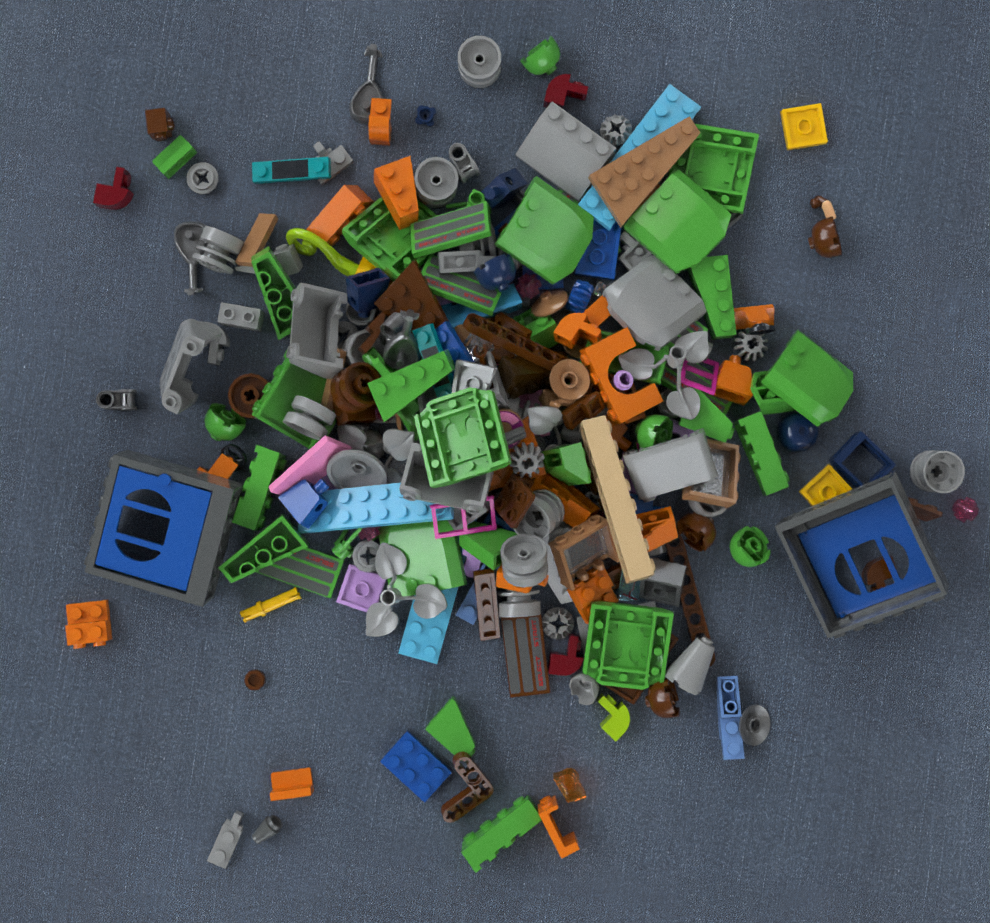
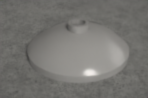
M343 450L334 454L330 458L326 469L330 482L337 489L381 485L387 482V470L383 463L372 454L361 450Z

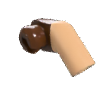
M815 196V198L810 200V205L813 209L819 207L823 209L826 218L832 216L834 219L836 218L834 208L829 200L822 196Z

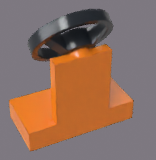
M773 304L734 308L736 330L749 328L746 330V335H760L775 331Z
M228 444L222 448L219 458L209 471L200 466L197 470L229 479L234 471H239L245 467L247 457L239 446ZM229 448L236 449L241 454L242 458L238 457L236 453L231 452ZM243 462V465L241 467H238L239 465L237 463Z

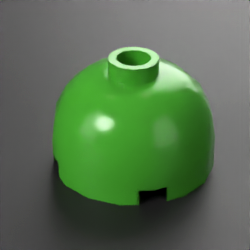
M549 36L548 41L546 39L528 52L530 56L526 59L523 57L520 60L530 73L534 75H542L544 73L550 75L557 69L556 63L560 59V48L554 38Z
M218 403L210 405L204 418L205 427L216 441L234 440L239 437L245 428L246 419L237 414L233 409L230 412L225 409L226 405Z
M653 414L644 418L641 423H638L635 433L637 434L639 446L646 448L666 442V440H671L673 421L669 420L670 417Z
M748 526L741 528L732 536L729 544L734 560L738 564L749 568L765 563L771 553L770 549H767L766 544L769 543L767 537L760 529L754 526L751 528Z

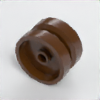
M356 362L335 375L331 381L330 393L333 401L338 408L346 413L356 414L366 410L368 407L376 404L367 383L381 378V375L368 363Z
M252 373L236 378L230 385L228 392L229 404L232 409L240 416L256 420L257 418L252 416V407L257 400H261L264 395L262 391L269 381L260 375ZM252 394L256 396L254 400L251 399Z

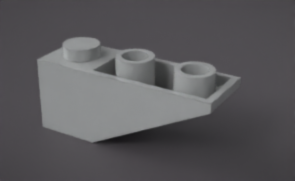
M282 244L272 251L288 276L300 272L303 264L294 244L289 246ZM239 265L235 267L236 271L255 274L253 267Z

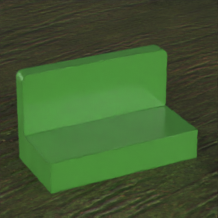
M179 135L152 162L170 179L197 154V151Z

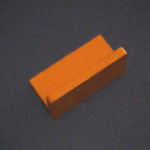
M310 767L271 773V801L311 796L314 792Z

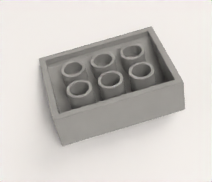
M552 101L541 114L515 156L579 202L592 186L588 179L589 175L610 163L615 156L616 147Z

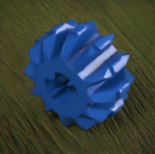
M578 279L575 281L566 303V309L571 311V313H583L593 293V285L584 280Z

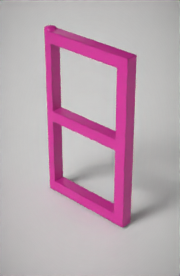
M685 359L681 371V383L714 395L719 362L711 359L702 361L714 366L713 374L687 365L688 361ZM686 370L711 379V388L685 379Z
M487 496L486 499L490 504L492 525L467 528L466 512L461 509L463 529L441 533L438 532L436 509L449 506L430 505L435 539L497 530L494 496Z

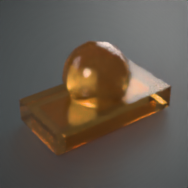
M565 768L560 772L553 773V779L567 803L587 798L586 791L579 781V774L575 769Z

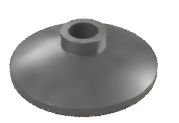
M751 705L742 713L739 722V732L746 744L752 746L759 745L768 736L770 717L764 707Z

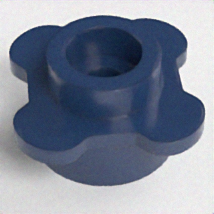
M420 105L417 108L416 124H425L428 127H432L434 125L433 119L434 115H436V109Z

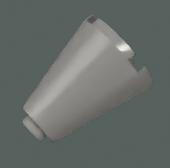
M705 636L702 638L697 637L666 669L665 677L672 683L675 680L681 689L693 695H699L715 647L712 645L714 642Z

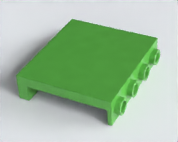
M285 352L283 356L285 360L282 365L279 364L273 372L274 378L271 383L268 382L262 391L264 395L261 400H257L254 403L252 416L310 449L318 441L293 430L283 423V419L287 412H296L291 406L296 395L306 397L321 404L326 379L291 364ZM336 418L332 425H323L328 431L327 436L330 434L331 430L336 424Z

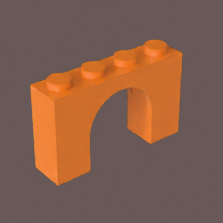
M628 327L580 350V360L585 367L587 366L590 372V380L593 385L597 386L602 401L608 408L607 415L615 424H621L663 402L655 383L647 384L630 394H623L615 390L609 381L608 369L612 360L636 346Z

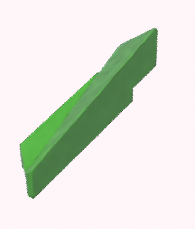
M374 346L362 356L364 362L373 366L381 377L395 372L393 368L385 364L382 355ZM416 399L397 413L407 430L415 432V441L419 440L414 416L420 414L418 399Z

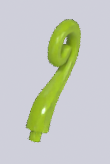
M293 228L286 233L288 244H294L298 253L313 256L317 252V248H319L339 272L346 276L355 275L359 264L339 254L316 234L301 228ZM297 238L303 239L302 244L298 242Z

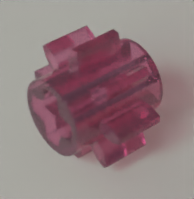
M525 273V275L518 278L519 284L515 287L522 298L526 296L532 299V297L540 294L538 288L542 284L536 274L531 276Z
M967 496L965 500L959 498L954 503L952 511L955 512L954 516H956L957 520L965 523L967 519L973 521L976 518L979 508L976 507L977 503H975V500Z
M381 526L363 528L358 536L361 540L366 538L369 542L381 534L378 530Z

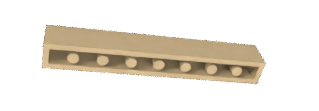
M605 415L583 420L578 427L626 584L650 578L654 575L655 564L653 559L649 558L647 552L649 551V544L646 538L643 539L641 532L643 531V525L641 520L637 519L635 513L637 510L636 502L630 497V483L624 477V464L617 455L618 444L616 440L612 439L611 422L607 421Z

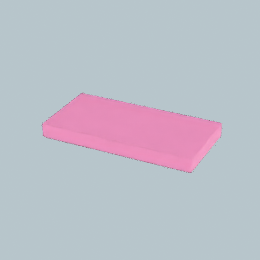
M325 435L269 485L270 492L281 495L304 479L315 485L321 478L327 475L326 469L330 458L340 451L351 450V446Z

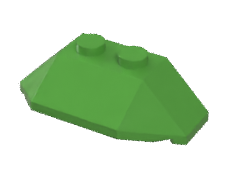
M768 371L755 372L753 374L750 389L763 415L795 411L793 407L761 383Z

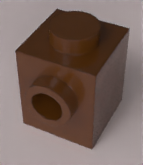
M165 108L145 110L148 135L153 140L165 141L167 138L173 137L172 130H175L173 118H170V113Z

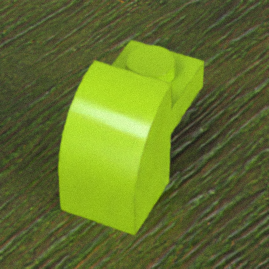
M601 693L596 699L610 714L600 723V726L616 742L629 727V711L622 701L616 707L615 704L617 702L609 694L605 696Z

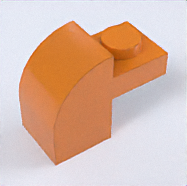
M371 98L368 126L370 144L390 146L392 130L391 99Z
M572 313L565 316L553 332L554 340L570 349H573L580 337L592 343L602 339L600 328L595 324H588V315L584 313Z

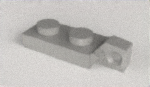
M480 250L438 252L439 273L475 271L478 267L482 270L485 268L484 263L495 258V256H484V251Z
M236 810L232 819H226L207 859L208 862L226 869L243 832V825L240 824L244 813Z

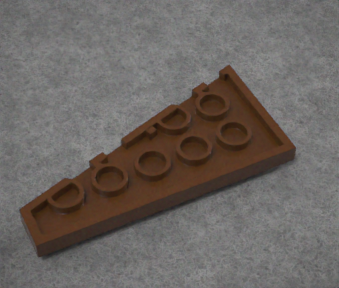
M416 259L409 264L374 303L387 317L394 312L400 313V310L407 311L410 309L414 313H419V318L417 320L413 319L411 334H413V330L433 323L436 329L442 323L449 321L436 296L430 290L426 277L422 275Z

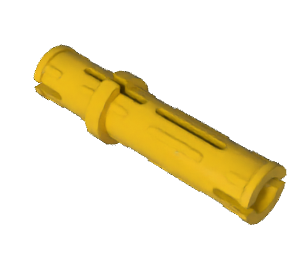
M297 587L266 601H258L256 605L241 610L240 614L241 617H244V623L259 616L264 617L266 613L301 599L300 593L297 592Z

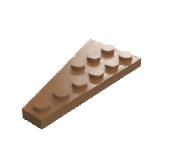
M690 116L589 175L588 179L620 228L699 136L700 131Z

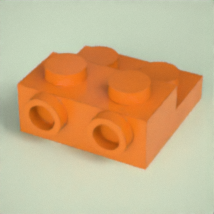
M591 568L587 572L588 580L582 581L577 579L573 582L575 589L572 591L567 589L586 624H589L591 602H618L611 588L614 584L606 569L598 571L595 568Z
M108 600L66 605L68 625H65L67 646L73 645V649L85 648L86 643H93L94 647L106 645V641L112 640Z

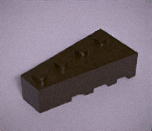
M557 351V353L569 358L565 351ZM515 355L514 359L502 356L497 368L508 399H516L521 395L533 394L536 391L551 388L549 380L550 370L518 355ZM565 378V383H569L570 380Z

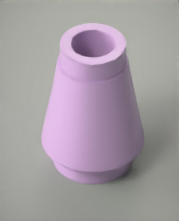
M621 370L614 375L610 383L617 391L628 390L632 387L633 376L628 371Z

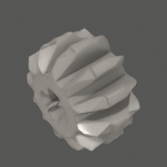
M746 328L745 333L742 331L738 333L740 338L734 339V342L739 344L734 347V350L740 349L741 352L738 353V356L745 355L744 361H748L751 357V360L754 362L757 361V356L759 358L764 357L762 351H767L768 347L763 344H766L768 339L762 340L761 337L765 334L746 335V330L749 329ZM749 341L754 342L752 345L755 344V347L752 349L749 348L750 345H747Z
M522 442L521 448L515 446V452H510L512 461L510 466L513 467V472H519L522 478L526 473L531 478L532 472L539 474V468L544 466L542 460L545 457L543 453H540L541 448L539 446L534 448V443L531 442L526 446L525 442Z

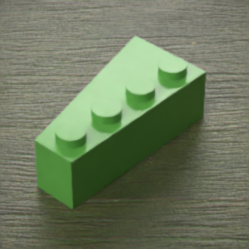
M268 246L253 255L251 262L277 338L280 340L291 333L293 309L291 293L296 288Z
M728 255L706 257L697 267L686 270L689 273L692 287H694L696 294L704 302L707 311L704 314V319L712 340L733 338L737 334Z
M448 349L367 383L383 421L391 419L455 370V364Z
M762 411L734 421L733 424L763 496L789 487V476L785 470L783 471L781 457L776 452L774 440L769 433Z
M256 445L254 452H257L258 455L250 463L249 469L252 474L244 482L243 492H245V496L239 498L232 523L254 531L263 528L265 524V511L270 509L273 502L269 485L278 478L280 471H284L287 463L285 455Z
M283 513L218 568L233 583L309 547L310 544Z
M529 795L526 797L520 796L513 802L514 805L509 809L503 808L496 814L497 817L495 819L485 821L480 825L481 829L475 833L472 831L463 838L461 853L475 873L482 869L480 867L482 862L485 860L490 862L497 857L496 854H498L501 847L504 849L512 845L516 840L515 836L517 834L520 837L542 821L538 808Z

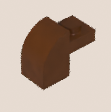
M882 556L868 562L862 571L861 577L865 585L872 586L870 587V592L885 587L884 580L892 578V575Z

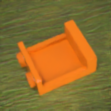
M549 795L539 801L540 803L537 804L538 813L561 859L580 850L574 831L562 836L551 815V812L559 808L556 796L551 797Z

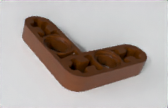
M463 751L456 753L452 762L468 787L442 805L441 814L444 821L448 823L455 822L487 800L494 792L487 776L471 756ZM461 760L466 762V768L463 766L462 763H459ZM472 772H477V773H478V775H477L476 778H474V779H469V778H468V776H469L470 773H472ZM481 783V784L483 785V787H484V788H487V789H486V790L480 789L479 784ZM464 798H472L470 803H462Z

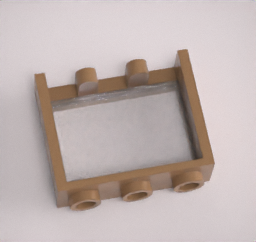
M707 439L718 477L714 478L715 482L703 485L702 482L683 488L682 500H692L722 506L727 509L736 504L738 500L737 483L740 476L738 463L741 458L739 445Z
M598 514L591 516L585 522L574 526L570 531L548 543L561 579L560 583L571 591L575 589L572 581L573 578L577 577L582 581H586L589 579L586 571L589 568L593 567L598 571L604 570L605 566L602 560L609 557L617 563L619 562L607 519Z

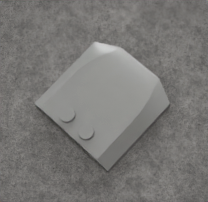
M650 255L609 285L602 293L603 297L607 299L609 313L623 328L628 327L632 337L637 342L643 345L648 343L654 346V350L657 351L661 350L707 312L703 300L678 274H675L673 270L669 269L653 255Z

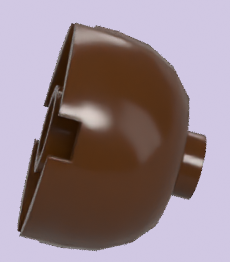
M833 216L818 221L811 230L812 237L808 238L810 248H815L817 254L825 258L843 255Z
M691 512L683 516L676 523L677 532L680 535L683 533L687 537L684 540L685 543L698 552L703 550L705 552L715 541L717 532L712 518Z
M665 677L664 682L660 683L658 681L650 685L648 695L645 696L646 706L648 708L651 707L653 713L658 717H679L680 707H676V701H679L674 681L672 683Z

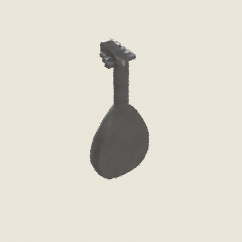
M370 44L364 52L365 56H370L367 81L357 89L350 102L351 118L355 122L369 125L371 98L383 99L380 88L375 83L378 57H383L381 50H377V44Z
M196 221L181 223L174 230L176 248L186 263L189 264V289H184L188 296L203 291V288H197V264L199 262L194 260L192 256L194 253L204 254L198 251L196 246L207 247V243L200 239L206 225Z
M410 309L407 311L400 310L401 317L405 319L403 330L393 336L384 348L383 359L385 364L397 370L420 361L421 353L415 337L411 334L413 319L417 320L420 314L414 313Z

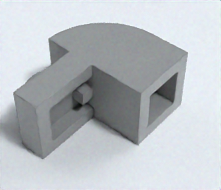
M202 322L223 332L219 342L208 343L210 347L207 363L220 366V361L224 359V349H222V346L230 347L229 336L216 324Z

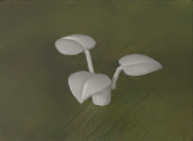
M707 331L692 332L681 336L676 340L669 354L664 355L656 364H654L653 354L642 348L633 349L619 355L618 360L622 369L631 373L633 378L637 380L649 379L652 376V368L656 369L665 361H667L670 367L677 368V391H672L667 396V408L672 414L688 420H692L698 415L700 410L699 395L691 387L681 390V369L685 359L689 363H700L707 358L709 353Z
M605 403V408L595 417L606 416L608 408ZM549 406L527 408L529 427L534 434H546L554 428L558 445L551 444L545 450L568 445L562 444L557 425L563 423L561 413L563 410L561 408Z
M349 424L337 426L340 442L350 445L353 450L363 451L364 447L369 448L382 443L383 450L390 454L384 464L387 470L386 484L401 483V474L393 468L388 469V465L393 457L398 461L408 459L411 444L415 442V432L388 429L383 434L381 440L365 443L367 436L360 428Z
M385 542L380 544L376 554V571L382 579H390L392 577V580L387 585V590L381 593V602L372 604L367 611L366 635L371 637L384 636L396 629L399 617L392 611V605L398 604L402 600H415L413 604L414 611L419 617L424 619L436 617L447 609V601L444 594L434 585H419L416 588V596H402L397 588H393L397 579L396 575H401L406 570L407 558L400 549Z

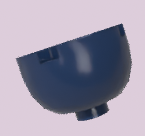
M505 254L497 256L485 262V268L482 270L478 267L474 271L475 277L483 288L491 291L499 290V292L510 288L509 283L514 280L516 275V267L510 254L507 257Z
M797 412L784 417L777 427V437L780 443L791 452L809 450L818 439V427Z

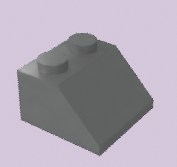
M650 558L653 559L655 564L654 575L640 581L639 598L679 607L686 566L677 562L671 563L662 561L659 558Z

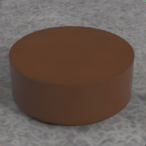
M254 669L246 674L244 682L250 690H259L264 686L266 677L261 670Z

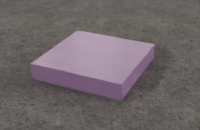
M349 564L336 602L367 613L372 604L379 602L387 579H382L376 572L360 571L355 565Z

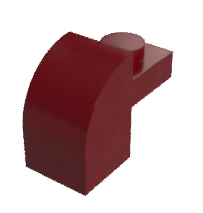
M571 74L559 75L549 83L543 107L547 108L553 101L563 109L566 96L585 101L588 87L581 82L570 83Z
M116 167L113 186L97 183L93 203L99 208L119 210L126 207L134 196L127 189L131 184L130 173L125 168Z
M569 634L567 653L550 652L548 674L567 676L575 673L581 667L584 658L583 656L576 655V652L580 653L581 640H578V635Z

